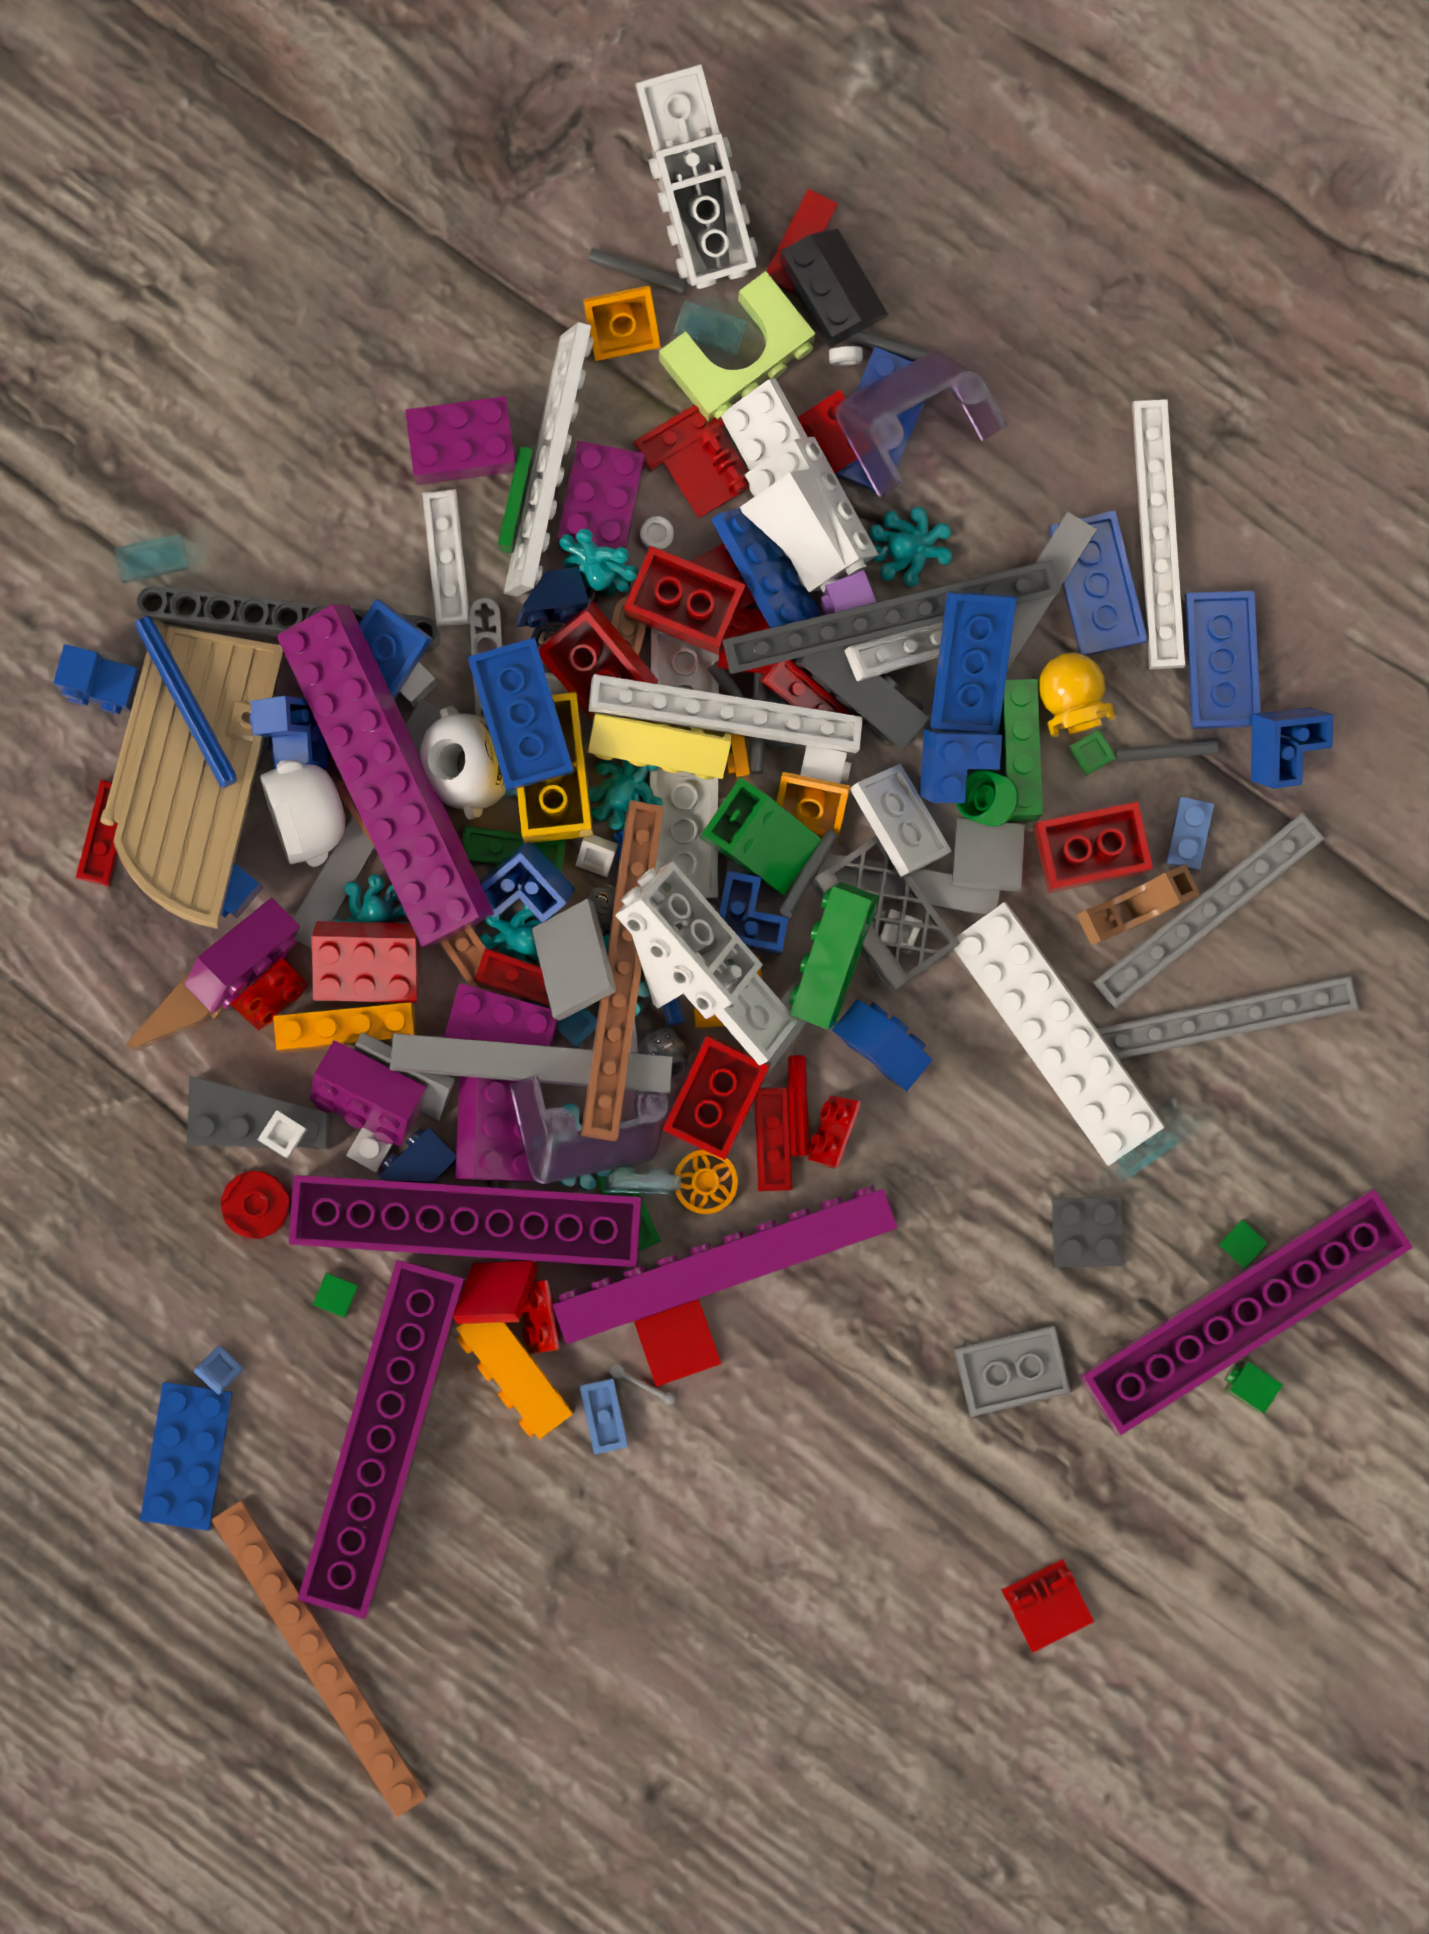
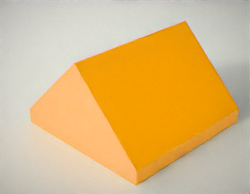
M650 285L583 299L587 325H591L589 335L593 338L592 349L595 361L661 348Z
M782 772L776 803L821 839L826 830L834 831L839 838L850 786Z

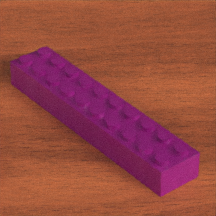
M332 604L278 634V641L421 947L438 944L495 915L445 807L426 776L420 754L350 605Z
M294 1175L288 1245L638 1267L643 1198Z
M874 1185L853 1192L855 1199L843 1203L840 1196L820 1204L822 1210L810 1214L809 1209L806 1208L787 1215L790 1222L777 1226L776 1220L757 1225L755 1226L757 1233L744 1237L743 1232L740 1231L723 1237L724 1245L711 1249L710 1243H706L690 1249L692 1255L690 1257L678 1260L677 1254L660 1259L657 1261L659 1267L646 1272L645 1267L640 1266L624 1272L626 1279L613 1283L612 1278L609 1277L592 1283L593 1291L580 1294L579 1289L560 1294L558 1295L560 1302L553 1304V1308L566 1345L897 1229L884 1189L876 1191Z
M1375 1189L1366 1190L1080 1373L1079 1377L1114 1432L1118 1435H1123L1413 1247Z
M396 1260L298 1596L299 1601L366 1619L370 1615L454 1324L453 1313L466 1282L465 1278L406 1261Z

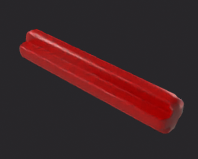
M791 1055L788 1057L790 1145L792 1156L801 1157L809 1155L806 1057L804 1055Z

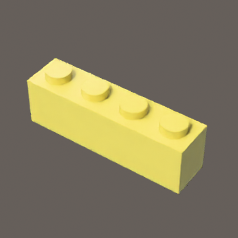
M594 712L588 753H592L597 758L611 760L613 758L627 760L635 766L642 767L647 766V764L659 766L670 773H679L681 771L695 773L697 777L706 780L714 778L723 779L731 745V733Z

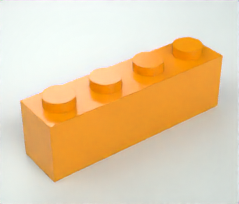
M412 1003L273 1016L276 1051L280 1053L329 1049L333 1040L347 1047L356 1046V1042L362 1033H366L383 1043H391L393 1041V1034L417 1035L415 1006Z
M506 1322L460 1324L456 1327L460 1333L456 1340L467 1354L472 1351L481 1361L476 1365L488 1382L492 1379L496 1381L502 1389L497 1393L509 1410L513 1407L517 1409L523 1417L518 1422L530 1438L536 1435L540 1440L574 1414Z

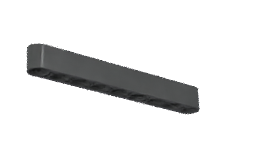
M148 586L142 589L137 596V606L144 616L152 617L153 621H160L170 625L277 636L328 607V605ZM152 598H162V606L159 610L147 611V604ZM188 601L196 602V609L192 614H180L181 606ZM221 605L230 607L227 617L223 619L214 618V611L217 607ZM351 608L356 620L362 621L368 610ZM261 609L264 611V615L259 622L251 623L247 621L250 611ZM291 612L297 614L298 619L294 625L290 627L281 625V619L285 614ZM401 614L419 629L430 628L433 631L431 637L433 640L424 653H429L438 647L440 633L431 618Z

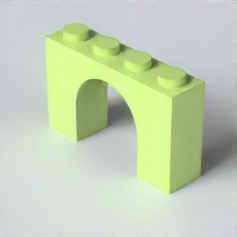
M766 271L739 291L738 298L739 303L761 329L765 338L766 347L755 363L739 370L720 368L709 361L686 331L659 351V362L690 401L699 408L700 413L708 422L715 417L721 420V416L734 403L759 387V384L767 378L775 379L787 369V363L795 357L797 360H801L814 348L812 344H814L816 333Z

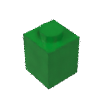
M1242 1361L1240 1365L1235 1363L1224 1379L1228 1382L1224 1390L1262 1414L1266 1412L1283 1384L1249 1361Z

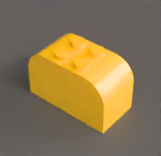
M576 692L552 695L574 772L517 789L524 843L593 836L582 727Z

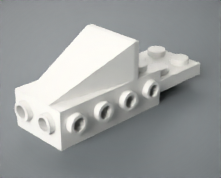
M702 64L636 82L635 87L653 149L652 154L654 158L648 159L653 179H660L657 180L660 190L657 193L662 212H668L672 225L666 227L671 245H677L681 258L675 259L680 278H686L691 286L697 285V288L700 289L716 284L717 278L729 275V279H735L748 275V269L756 267L754 258L758 257V250L754 238L748 237L745 226L750 224L745 204L740 205L737 195V191L741 190L736 170L731 171L728 158L732 157L728 138H722L719 132Z
M776 378L768 379L731 406L721 416L750 470L745 476L754 498L742 505L740 509L745 516L780 546L785 555L791 559L798 572V579L807 589L808 593L822 590L824 593L825 585L863 571L867 567L866 563L876 557L878 553L815 437H807Z
M672 861L658 871H655L654 868L649 869L638 879L637 882L640 886L630 890L621 899L624 905L615 916L633 936L653 1004L658 1009L684 994L705 1019L715 1014L759 1065L766 1063L798 1020L790 1015L787 1007L757 974L762 963L677 865Z

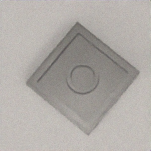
M957 818L952 886L1020 892L1025 824L1005 823L998 827H989L969 819Z

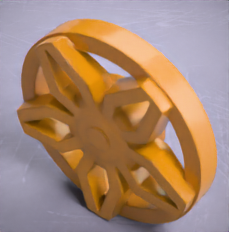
M698 1150L684 1157L678 1164L674 1173L673 1185L677 1198L687 1209L699 1214H713L727 1207L733 1200L738 1187V1177L733 1164L728 1158L723 1160L705 1150ZM706 1155L714 1156L724 1163L717 1164L710 1169L711 1163ZM698 1156H701L704 1161L705 1168L699 1169L697 1167ZM693 1159L692 1168L695 1174L692 1172L681 1173L684 1165ZM729 1168L722 1177H718L716 1173L718 1169ZM731 1174L732 1189L729 1193L726 1187L719 1184V1182L725 1181ZM691 1177L692 1184H684L679 1182V1179ZM679 1187L686 1190L694 1189L690 1196V1203L684 1199ZM717 1189L722 1190L727 1198L726 1200L715 1196L714 1193ZM697 1194L703 1195V1200L695 1207V1196ZM709 1195L712 1200L721 1203L714 1208L702 1209L708 1202Z

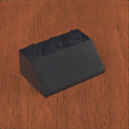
M839 229L810 234L781 250L780 264L829 348L888 316L886 309Z

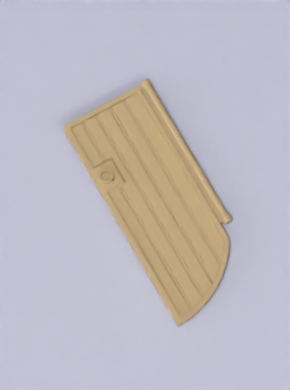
M154 621L233 767L237 781L225 788L219 785L149 652L146 651L108 801L102 813L101 823L109 826L114 825V822L118 823L114 845L119 858L131 878L153 901L183 919L218 929L264 741V736L253 735L250 723V701L273 698L275 696L285 653L281 645L172 626L165 627L166 625L163 622Z

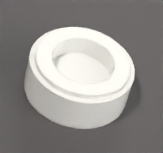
M845 346L829 350V363L834 366L856 365L863 361L861 347Z
M660 516L648 518L640 529L641 542L648 550L650 546L662 551L666 550L674 539V530L671 523Z

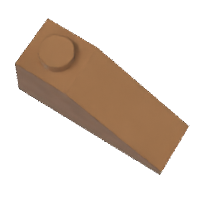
M189 972L126 1045L132 1050H141L202 1025L211 1018L216 1020L226 1009L222 1006L212 1014L184 985L190 974Z

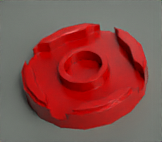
M265 1171L244 1172L236 1175L226 1185L221 1196L222 1216L227 1226L234 1233L248 1239H262L275 1234L285 1224L290 1213V1197L285 1185L276 1176Z

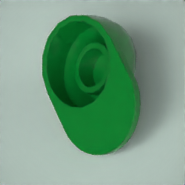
M977 770L967 775L965 803L956 804L961 815L967 819L985 826L998 827L1008 822L1014 815L1018 806L1019 793L1017 786L1009 778L989 771Z

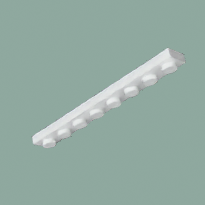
M1168 400L1134 401L1132 411L1149 669L1183 668L1185 666Z
M596 674L593 675L591 680L588 711L852 753H857L860 749L862 717Z

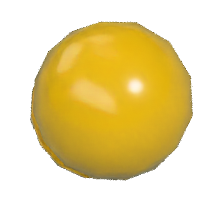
M1076 652L1060 654L1051 659L1041 671L1038 680L1039 698L1045 709L1055 715L1054 719L1047 723L1051 737L1060 736L1059 730L1068 729L1069 735L1101 726L1100 718L1107 716L1108 720L1116 718L1113 704L1101 702L1106 690L1105 676L1099 665L1089 656Z

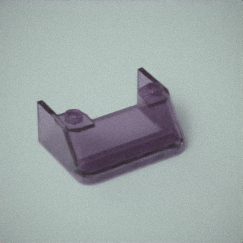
M930 352L846 397L837 406V421L879 497L904 483L888 451L894 449L902 442L904 435L903 427L896 415L949 387L954 398L965 409L981 441L1008 426L982 377L944 352Z
M656 1051L648 1052L646 1055H656ZM538 1075L510 1085L529 1169L534 1179L540 1183L550 1184L644 1163L653 1159L658 1152L662 1129L668 1111L666 1093L634 1090L636 1119L620 1122L618 1139L614 1142L581 1136V1131H577L573 1115L565 1108L554 1107L545 1109Z

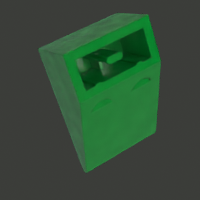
M741 777L699 836L705 843L752 875L761 877V881L783 896L822 840L773 799Z

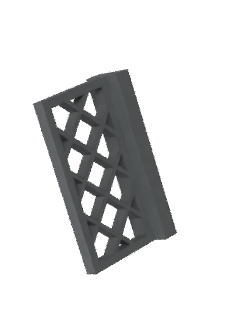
M877 835L827 871L825 870L818 875L811 883L814 890L823 900L826 890L828 888L832 889L834 885L840 883L834 874L844 867L858 870L856 888L859 889L861 887L863 871L882 874L879 892L862 889L880 897L877 903L876 916L873 915L872 921H875L874 928L870 924L861 954L891 994L960 944L910 875L907 874L903 877L899 875ZM875 845L884 855L883 868L864 865L866 851ZM860 856L859 864L851 863ZM888 862L890 863V865L893 867L894 870H889V869H888ZM887 875L901 878L905 884L903 896L884 893ZM909 890L915 898L908 897ZM883 898L902 901L900 919L881 917ZM907 902L921 905L925 911L923 924L904 920ZM929 918L932 920L934 925H928ZM880 922L898 925L896 943L882 941L878 935ZM903 926L922 929L920 947L901 944ZM927 930L940 932L948 944L939 951L925 948ZM888 948L895 949L894 956ZM900 950L919 953L917 967L908 973L904 971L898 962ZM924 954L932 955L923 962Z

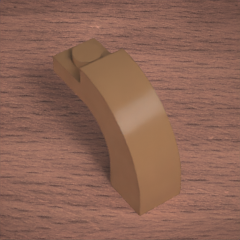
M1186 864L1120 896L1086 909L1077 914V917L1092 946L1142 925L1201 894Z

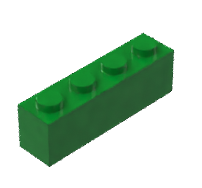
M1037 679L1006 680L1001 712L1003 776L1015 783L1019 793L1017 809L1009 821L1039 820L1043 815L1038 681Z
M843 882L834 885L832 889L828 888L821 903V907L825 908L822 920H817L810 937L814 941L811 953L807 952L800 966V972L803 973L800 985L796 984L790 995L789 1004L793 1005L790 1012L791 1016L825 1029H830L837 1024L880 896Z

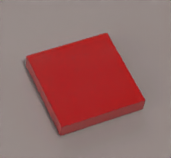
M534 1261L472 1263L453 1313L455 1322L457 1324L519 1322L538 1271L536 1263Z
M699 1299L634 1321L656 1387L721 1365Z

